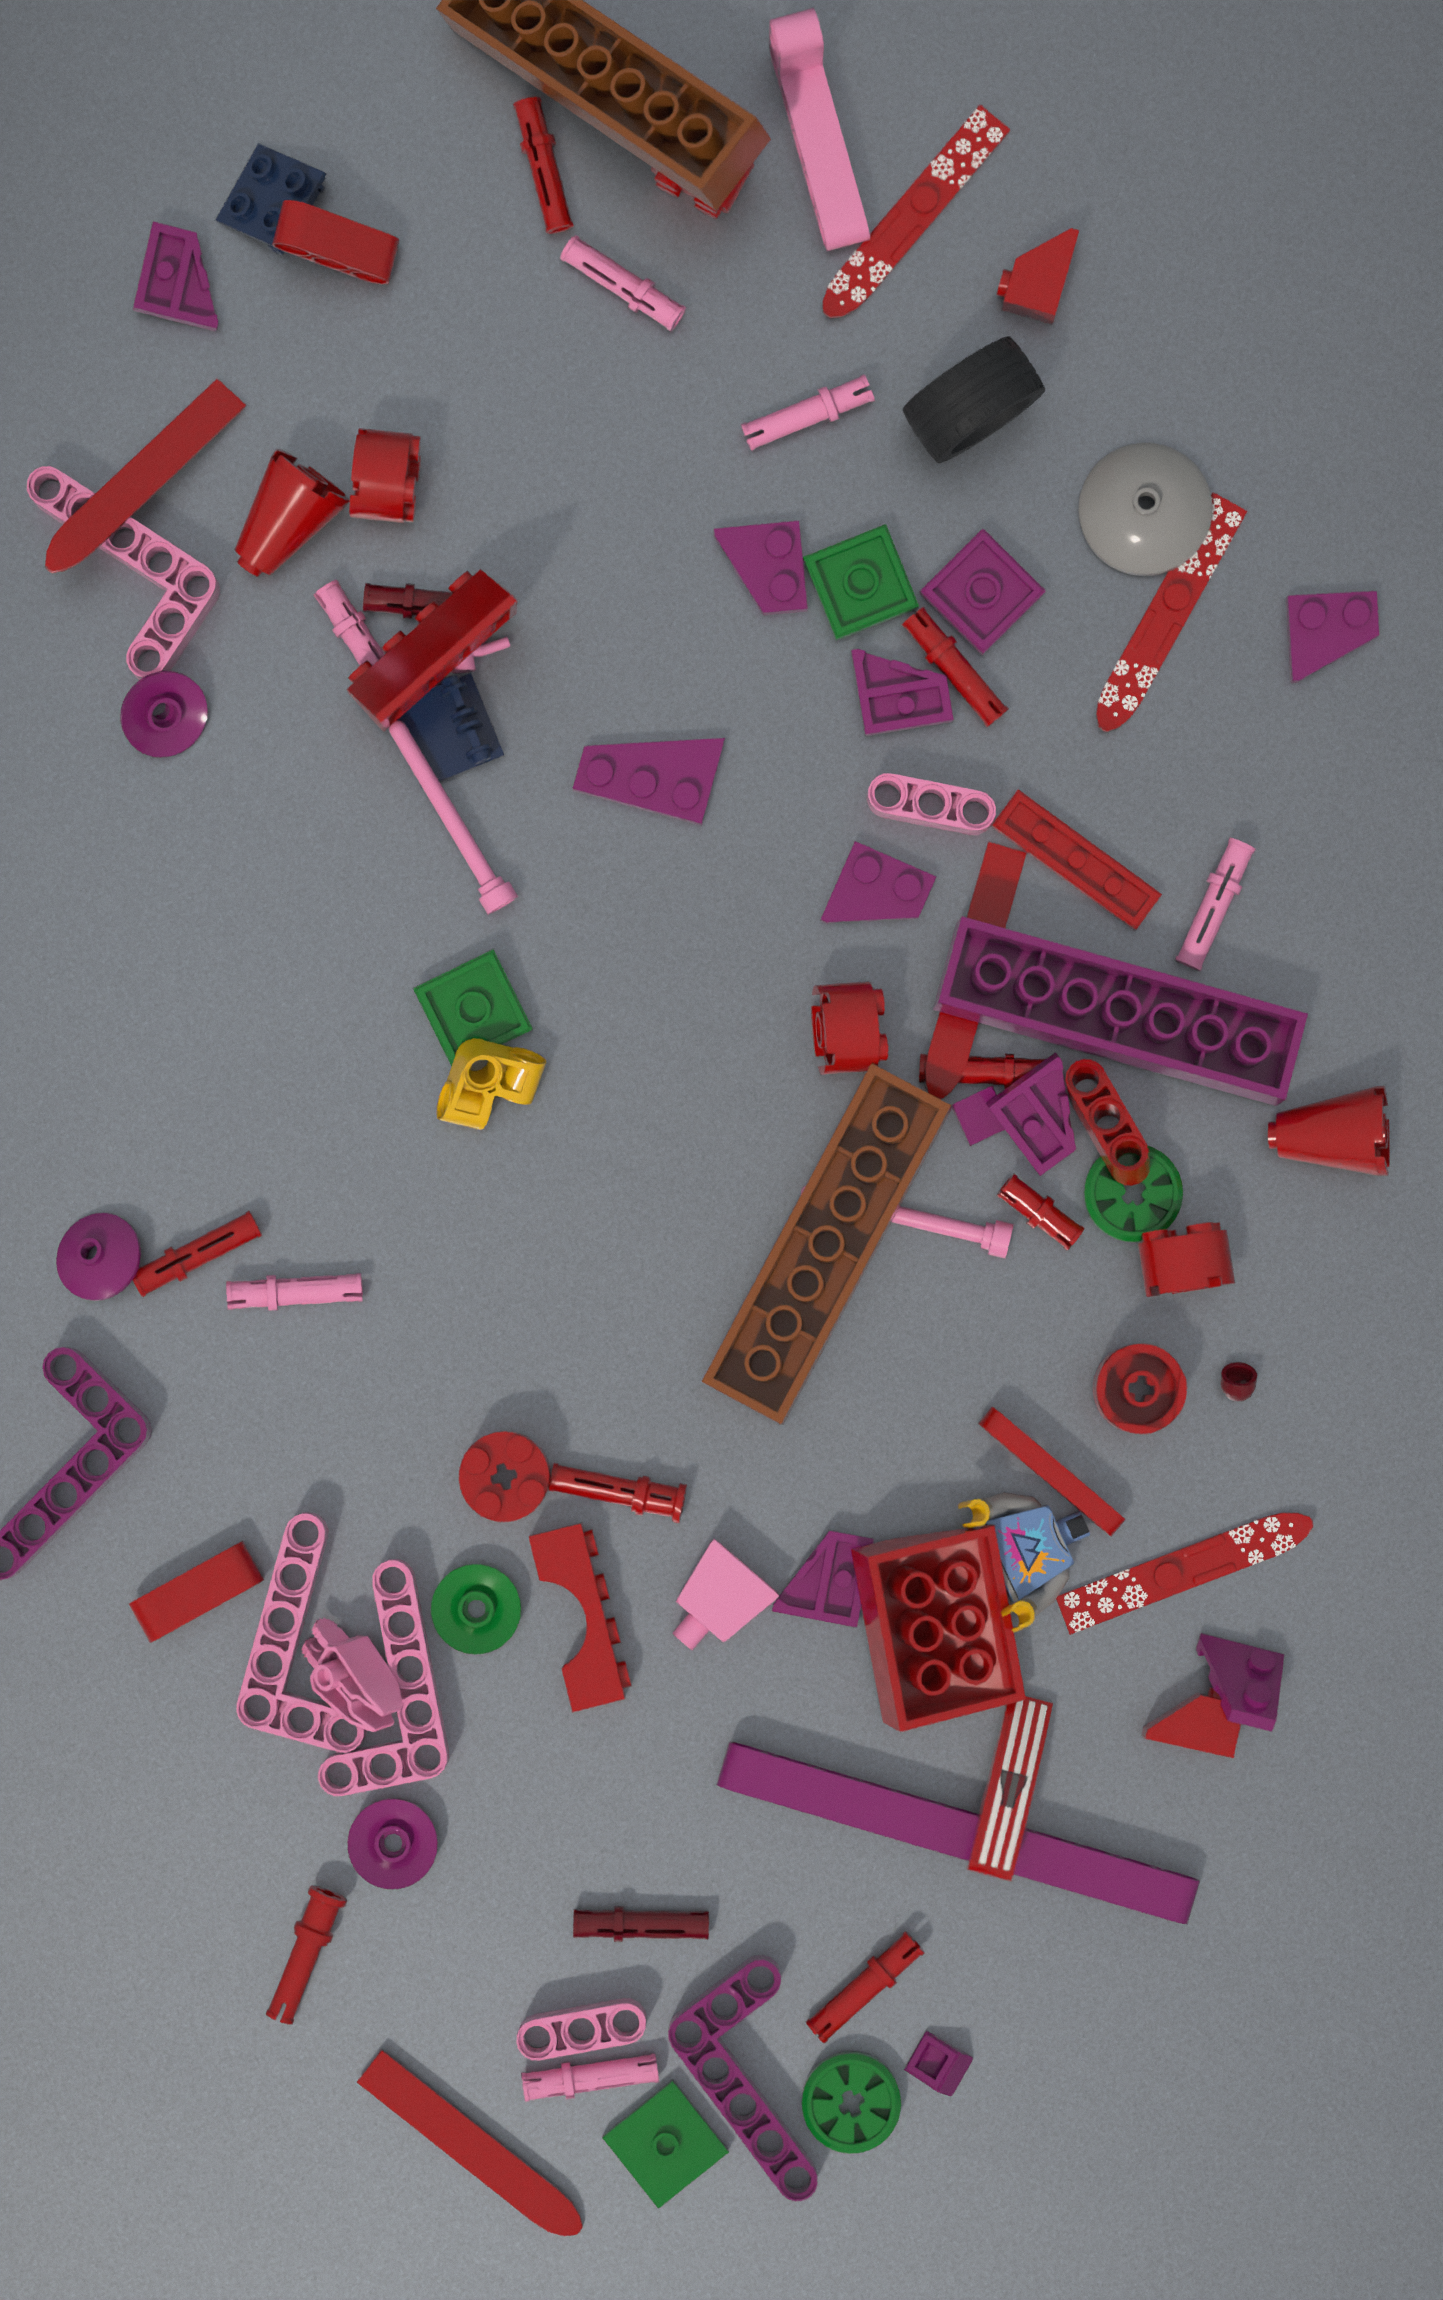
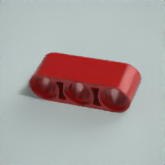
M284 200L272 245L284 252L376 284H389L400 240L391 234L310 204L294 200Z
M1082 1059L1074 1062L1068 1068L1065 1079L1071 1105L1114 1179L1123 1185L1133 1186L1140 1184L1147 1178L1150 1172L1149 1150L1146 1141L1103 1067L1092 1059ZM1085 1079H1092L1098 1083L1096 1088L1088 1092L1078 1090L1076 1085ZM1105 1116H1113L1119 1120L1118 1124L1110 1129L1099 1127L1097 1122ZM1126 1153H1135L1140 1156L1139 1162L1132 1166H1124L1118 1162V1159Z
M241 1541L129 1603V1606L148 1641L152 1643L264 1581L244 1542Z

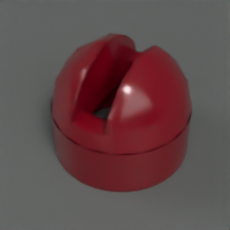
M1233 1362L1224 1366L1221 1372L1220 1385L1226 1397L1232 1401L1243 1402L1252 1396L1257 1383L1256 1370L1242 1362Z

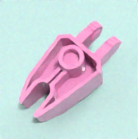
M319 1618V1620H316L312 1628V1634L315 1637L306 1639L301 1649L303 1650L304 1657L308 1658L307 1661L314 1668L310 1676L312 1690L350 1724L371 1732L392 1726L394 1720L391 1713L400 1711L403 1708L398 1680L368 1636L358 1635L349 1638L341 1628L337 1627L338 1624H335L330 1619Z

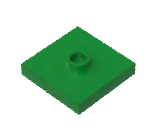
M886 524L803 557L836 641L919 608Z
M494 948L413 987L451 1067L457 1049L467 1040L475 1038L502 1045L533 1030Z
M673 2079L602 2136L603 2140L658 2209L729 2153L726 2145Z

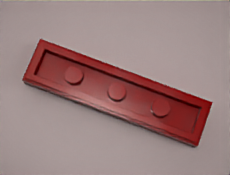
M1019 789L991 826L1133 931L1137 930L1162 895Z

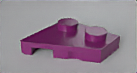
M799 521L714 529L716 542L725 552L733 565V569L747 587L763 616L806 612L808 610Z
M1377 591L1288 595L1286 597L1291 683L1300 682L1312 673L1330 665L1379 636Z
M851 650L865 736L953 722L952 706L947 677L945 675L929 670H920L893 659L891 661L871 655L864 650Z
M855 841L820 921L831 924L851 921L870 922L890 919H918L936 876Z
M1056 1052L986 1103L1040 1176L1076 1150L1074 1132L1069 1115L1068 1095L1066 1094L1062 1071L1064 1070L1063 1063Z
M829 1530L773 1603L772 1612L857 1628L861 1601L851 1549L873 1544L874 1539Z
M1201 1633L1196 1645V1651L1198 1656H1205L1211 1669L1208 1678L1214 1691L1221 1697V1707L1227 1720L1272 1732L1277 1720L1285 1654Z

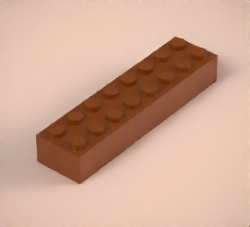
M442 0L436 7V10L454 32L714 210L720 207L771 140L758 118L583 0Z
M871 1063L701 1382L784 1425L951 1112L950 1104Z

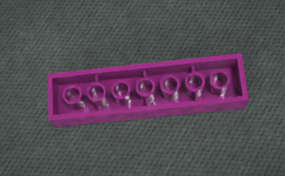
M963 916L955 925L933 1010L1274 1106L1286 1100L1308 1014Z

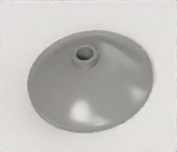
M1136 443L1112 451L1093 467L1081 490L1078 510L1079 521L1085 540L1092 551L1103 562L1127 574L1138 576L1158 575L1178 568L1199 550L1210 528L1212 498L1204 475L1187 456L1165 445ZM1143 496H1150L1153 498L1155 505L1153 508L1145 510L1139 506L1138 500Z

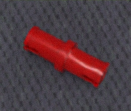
M1015 1173L1008 1178L996 1195L1027 1218L1026 1224L1033 1229L1038 1226L1060 1243L1065 1250L1070 1249L1085 1229L1053 1205L1054 1199L1048 1195L1045 1198L1019 1179Z

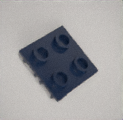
M258 143L215 220L268 244L267 247L270 250L283 256L284 251L272 245L283 201L294 200L313 206L320 192L323 193L325 190L323 183L326 179V173Z
M471 673L462 677L454 675L441 681L442 685L434 687L398 719L407 726L439 782L504 756Z

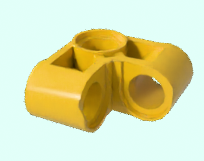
M475 1038L465 1041L457 1049L447 1081L441 1089L437 1103V1119L482 1130L489 1120L495 1096L517 1104H531L546 1066V1059L538 1053L525 1048L508 1047ZM488 1060L486 1066L481 1070H469L474 1062Z

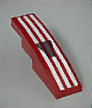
M1025 1696L1026 1700L1005 1705L999 1737L994 1748L988 1781L981 1801L967 1870L1011 1881L1014 1875L1053 1703Z

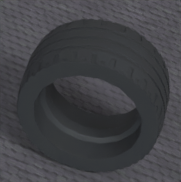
M1010 336L986 345L951 367L911 398L902 411L909 425L912 426V430L919 437L924 448L927 449L926 451L937 463H941L970 449L1016 418L1045 392V387L1039 374L1036 373L1033 365L1029 363L1025 353L1021 351L1020 346Z

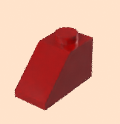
M1070 228L1017 257L1012 271L1003 270L996 294L1005 297L1002 311L1053 324L1080 230Z
M1209 1687L1208 1695L1195 1693L1145 1725L1141 1736L1148 1740L1234 1758L1241 1724L1227 1720L1221 1707L1220 1695L1214 1691L1213 1687Z

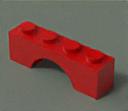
M580 1522L530 1535L529 1541L539 1581L555 1583L569 1590L580 1602L586 1616L587 1630L583 1646L575 1657L561 1668L572 1712L625 1699L624 1689L632 1687L626 1661L617 1662L613 1645L621 1643L615 1617L606 1619L602 1601L609 1600L610 1596L604 1573L595 1575L591 1557L599 1556L593 1529L584 1531L583 1523Z

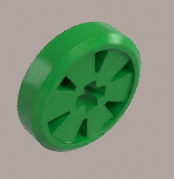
M1148 1145L1150 1172L1147 1178L1141 1182L1144 1190L1140 1193L1143 1199L1141 1204L1136 1206L1134 1201H1131L1129 1204L1123 1201L1121 1196L1125 1194L1126 1190L1123 1184L1117 1182L1111 1175L1101 1156L1092 1164L1085 1178L1083 1198L1090 1219L1103 1233L1119 1241L1141 1242L1143 1241L1142 1233L1168 1229L1176 1219L1182 1205L1183 1185L1177 1168L1164 1153ZM1126 1153L1119 1157L1118 1162L1124 1166H1132L1139 1162L1140 1156L1135 1153Z
M845 2051L825 2058L811 2071L803 2087L802 2111L808 2129L824 2146L841 2153H862L879 2146L891 2135L899 2120L901 2096L896 2079L885 2064L866 2053ZM851 2090L854 2096L858 2093L863 2096L864 2099L859 2102L860 2111L858 2113L851 2114L849 2109L843 2112L839 2108V2105L844 2102L843 2093Z

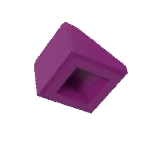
M993 1086L987 1087L951 1105L970 1146L1005 1130L986 1104L997 1095Z
M926 2031L904 2070L938 2093L952 2096L972 2063L973 2057Z

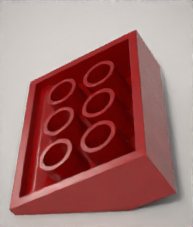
M481 569L473 576L469 571L463 573L448 587L453 594L440 606L435 600L432 601L415 617L419 623L418 626L407 635L400 630L382 646L381 649L386 654L374 665L368 660L365 661L348 677L353 684L347 688V692L383 732L517 614V600Z
M990 1524L893 1538L851 1549L883 1723L899 1732L1026 1700L1015 1636L1012 1631L1011 1614L1009 1613L1005 1616L1001 1614V1611L1009 1606L994 1525Z

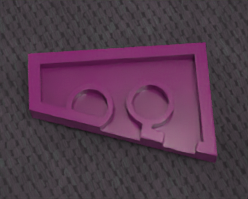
M725 738L584 746L573 791L702 826Z

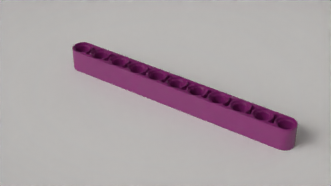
M731 1741L728 1743L716 1784L721 1788L966 1861H969L979 1816L978 1813ZM1025 1828L1014 1875L1186 1925L1188 1924L1200 1880L1184 1874Z

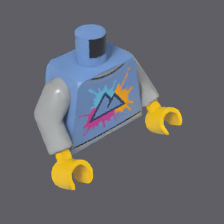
M1004 1492L981 1500L963 1501L958 1504V1509L969 1507L973 1514L972 1520L969 1523L962 1524L964 1528L990 1524L995 1526L1006 1591L1010 1601L1013 1603L1005 1607L1001 1614L1005 1616L1015 1612L1018 1615L1019 1624L1012 1629L1013 1632H1018L1030 1626L1034 1622V1618L1055 1601L1070 1579L1069 1567L1074 1564L1067 1545L1090 1536L1086 1522L1080 1511L1056 1521L1049 1505H1041L1032 1496Z

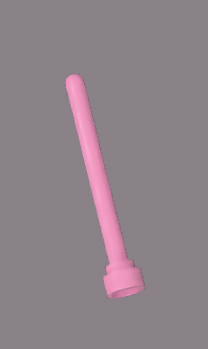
M399 720L394 722L389 727L392 738L481 885L478 889L482 896L479 898L480 903L488 915L494 913L518 898L517 893L509 881L505 883L501 876H495L405 723Z
M902 1206L899 1207L892 1220V1223L980 1243V1248L989 1250L988 1255L1006 1259L1014 1225L996 1220L995 1224L986 1222V1226Z

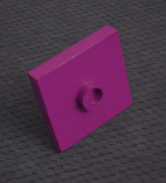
M984 529L978 532L920 590V594L982 656L1046 592Z

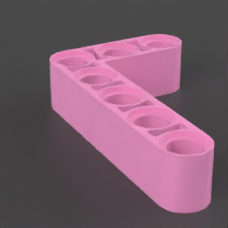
M810 8L770 19V54L826 251L870 240L863 205L823 68L824 42L815 9Z
M42 466L35 469L27 480V492L33 502L43 512L62 524L95 494L51 466ZM45 481H59L60 491L55 498L44 500L39 497L40 486ZM130 517L118 530L122 528L134 530L135 538L133 543L126 548L114 547L113 537L115 533H113L99 548L166 591L126 654V662L129 669L140 680L155 672L172 670L217 602L220 595V585L213 572L207 566ZM160 552L170 554L172 556V563L167 571L156 573L150 570V561L155 554ZM195 577H205L209 580L208 591L203 596L192 597L187 594V585ZM178 613L184 616L185 624L180 632L176 634L163 632L162 623L168 615ZM148 650L158 652L160 662L154 670L149 672L139 670L138 659L143 652Z
M305 1512L294 1516L285 1528L238 1697L236 1712L240 1721L252 1729L332 1751L347 1753L356 1749L363 1742L367 1730L356 1726V1739L350 1743H343L335 1737L333 1729L335 1722L344 1718L323 1701L286 1692L329 1531L327 1523L321 1516ZM302 1520H309L318 1528V1539L311 1546L303 1545L296 1539L295 1528ZM289 1564H298L305 1570L307 1577L303 1587L292 1589L284 1582L283 1572ZM282 1607L292 1612L295 1620L294 1626L289 1632H280L272 1626L271 1615L276 1608ZM273 1651L281 1657L282 1669L278 1675L270 1676L260 1669L259 1658L262 1653ZM261 1695L269 1701L270 1713L268 1717L256 1719L249 1714L247 1702L251 1696ZM305 1707L311 1711L314 1717V1724L310 1730L300 1731L291 1724L290 1714L294 1708Z
M390 1559L381 1563L374 1571L372 1585L388 1667L398 1680L403 1708L397 1711L402 1740L358 1748L347 1753L338 1752L329 1756L320 1766L318 1781L321 1788L333 1796H345L431 1779L438 1776L445 1769L449 1761V1747L416 1578L412 1567L401 1559ZM389 1567L399 1568L405 1574L406 1584L399 1592H391L383 1586L382 1574ZM404 1611L413 1617L414 1630L410 1635L399 1636L392 1631L390 1620L394 1613ZM414 1656L421 1661L423 1673L419 1679L408 1680L400 1674L399 1663L403 1657ZM422 1700L430 1706L432 1717L428 1723L416 1724L409 1719L407 1708L411 1702ZM432 1745L439 1751L440 1763L437 1767L426 1769L417 1762L416 1752L420 1746ZM388 1754L395 1760L396 1771L392 1776L381 1777L374 1772L372 1760L375 1755ZM341 1762L350 1768L352 1779L348 1785L337 1786L330 1781L328 1769L331 1764Z

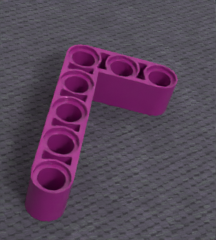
M61 1347L49 1352L43 1361V1374L47 1381L97 1432L0 1530V1546L9 1549L14 1558L13 1565L7 1572L0 1571V1580L19 1574L151 1438L152 1428L147 1416L83 1353L74 1348ZM62 1355L71 1356L76 1362L77 1367L74 1376L66 1381L57 1376L54 1368L55 1362ZM94 1386H100L105 1389L109 1398L107 1406L100 1412L90 1409L86 1401L87 1393ZM128 1417L136 1420L141 1430L140 1436L133 1443H126L120 1438L118 1433L119 1424ZM94 1450L104 1452L109 1461L108 1469L100 1476L91 1473L86 1463L87 1457ZM62 1482L72 1484L77 1491V1499L69 1508L61 1506L55 1497L56 1488ZM31 1514L40 1516L45 1522V1532L38 1540L31 1539L24 1532V1521Z
M755 1955L748 1958L678 2011L671 2018L668 2028V2039L674 2051L785 2198L794 2202L804 2201L812 2196L818 2184L817 2170L813 2161L720 2038V2036L771 1999L779 1990L781 1975L777 1962L766 1955ZM757 1966L768 1968L774 1975L772 1983L764 1989L753 1987L747 1979L749 1972ZM720 1994L732 1995L738 2003L737 2009L728 2016L717 2014L711 2006L713 1999ZM684 2021L695 2022L702 2031L701 2036L693 2043L682 2042L675 2032L678 2025ZM715 2057L723 2059L729 2067L727 2074L720 2079H711L706 2076L703 2071V2065L708 2059ZM739 2094L751 2096L756 2103L754 2110L748 2115L741 2116L735 2114L730 2107V2102L735 2096ZM769 2130L779 2133L783 2139L782 2145L773 2152L762 2150L757 2144V2139L761 2133ZM793 2167H801L809 2173L810 2178L805 2186L793 2188L784 2180L786 2172Z

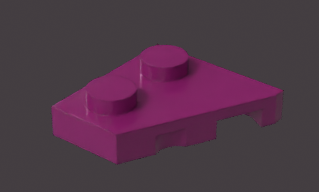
M153 221L132 311L216 332L218 318L217 314H215L209 291V281L203 266L197 233Z

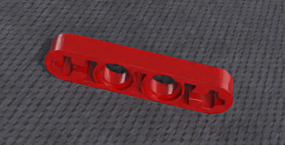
M991 1407L978 1422L986 1432L1109 1536L1112 1537L1126 1519L994 1407Z

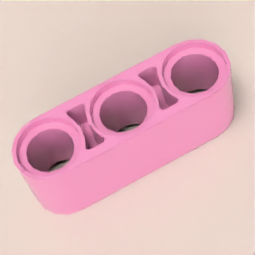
M884 773L877 776L871 782L867 792L868 806L877 816L967 835H979L986 832L991 827L996 815V806L993 799L984 792L892 773ZM882 785L894 786L900 794L899 802L891 807L880 805L875 798L876 789ZM927 793L936 794L943 801V810L935 816L924 814L919 807V799ZM970 802H978L986 808L987 819L980 824H971L963 816V807Z
M621 1998L538 2013L527 2017L521 2023L517 2033V2046L524 2057L531 2060H545L627 2045L638 2041L643 2036L646 2029L647 2014L644 2007L632 1998ZM630 2010L634 2012L639 2019L638 2027L630 2032L619 2030L613 2021L614 2016L619 2011ZM578 2018L588 2019L593 2024L595 2032L589 2039L578 2040L570 2033V2023ZM533 2026L543 2027L550 2035V2042L545 2047L534 2048L527 2043L525 2032Z

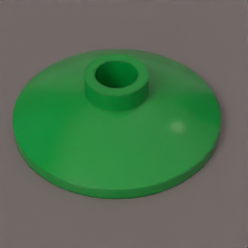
M470 1564L453 1570L441 1580L432 1598L431 1616L437 1633L450 1647L467 1654H485L503 1646L515 1633L521 1616V1602L513 1582L500 1570L483 1564ZM473 1600H480L485 1605V1613L480 1617H474L469 1613L468 1606Z

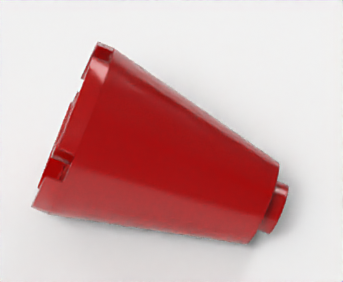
M276 448L269 460L234 549L240 555L237 563L256 577H259L262 572L272 575L336 517L350 501L349 498L344 497L346 494L321 473L310 466L306 468L298 464L296 467L293 464L297 457Z
M1375 1086L1278 1112L1276 1122H1268L1269 1148L1277 1149L1278 1157L1376 1176H1388L1387 1167H1390V1125L1386 1113H1383V1106H1388L1385 1086Z

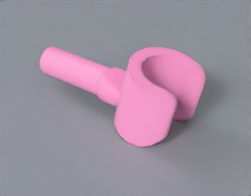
M508 637L481 645L458 665L452 673L462 674L476 671L474 657H483L509 648L510 642Z

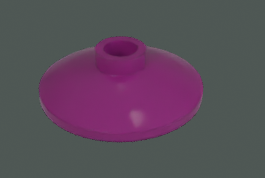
M159 671L149 674L135 683L124 698L120 712L122 731L129 743L145 755L170 757L179 754L195 743L205 727L208 713L206 698L201 688L191 678L182 673ZM160 703H165V710L159 715H153L154 708Z
M95 1213L85 1216L67 1230L59 1244L56 1265L60 1280L71 1293L85 1300L101 1301L114 1297L131 1283L138 1271L141 1260L140 1241L133 1227L116 1215ZM96 1246V1255L88 1260L89 1251Z
M384 1799L367 1806L353 1821L348 1834V1855L356 1872L368 1883L383 1889H402L418 1882L432 1867L438 1848L437 1833L429 1816L417 1805L402 1799ZM396 1834L401 1838L402 1846L399 1850L392 1851L387 1848L385 1839L388 1835Z

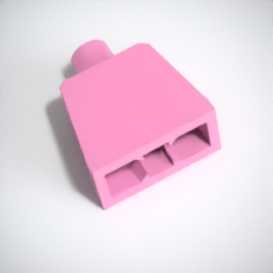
M714 1538L676 1599V1602L689 1614L672 1634L692 1651L709 1631L722 1642H725L774 1602L779 1593Z

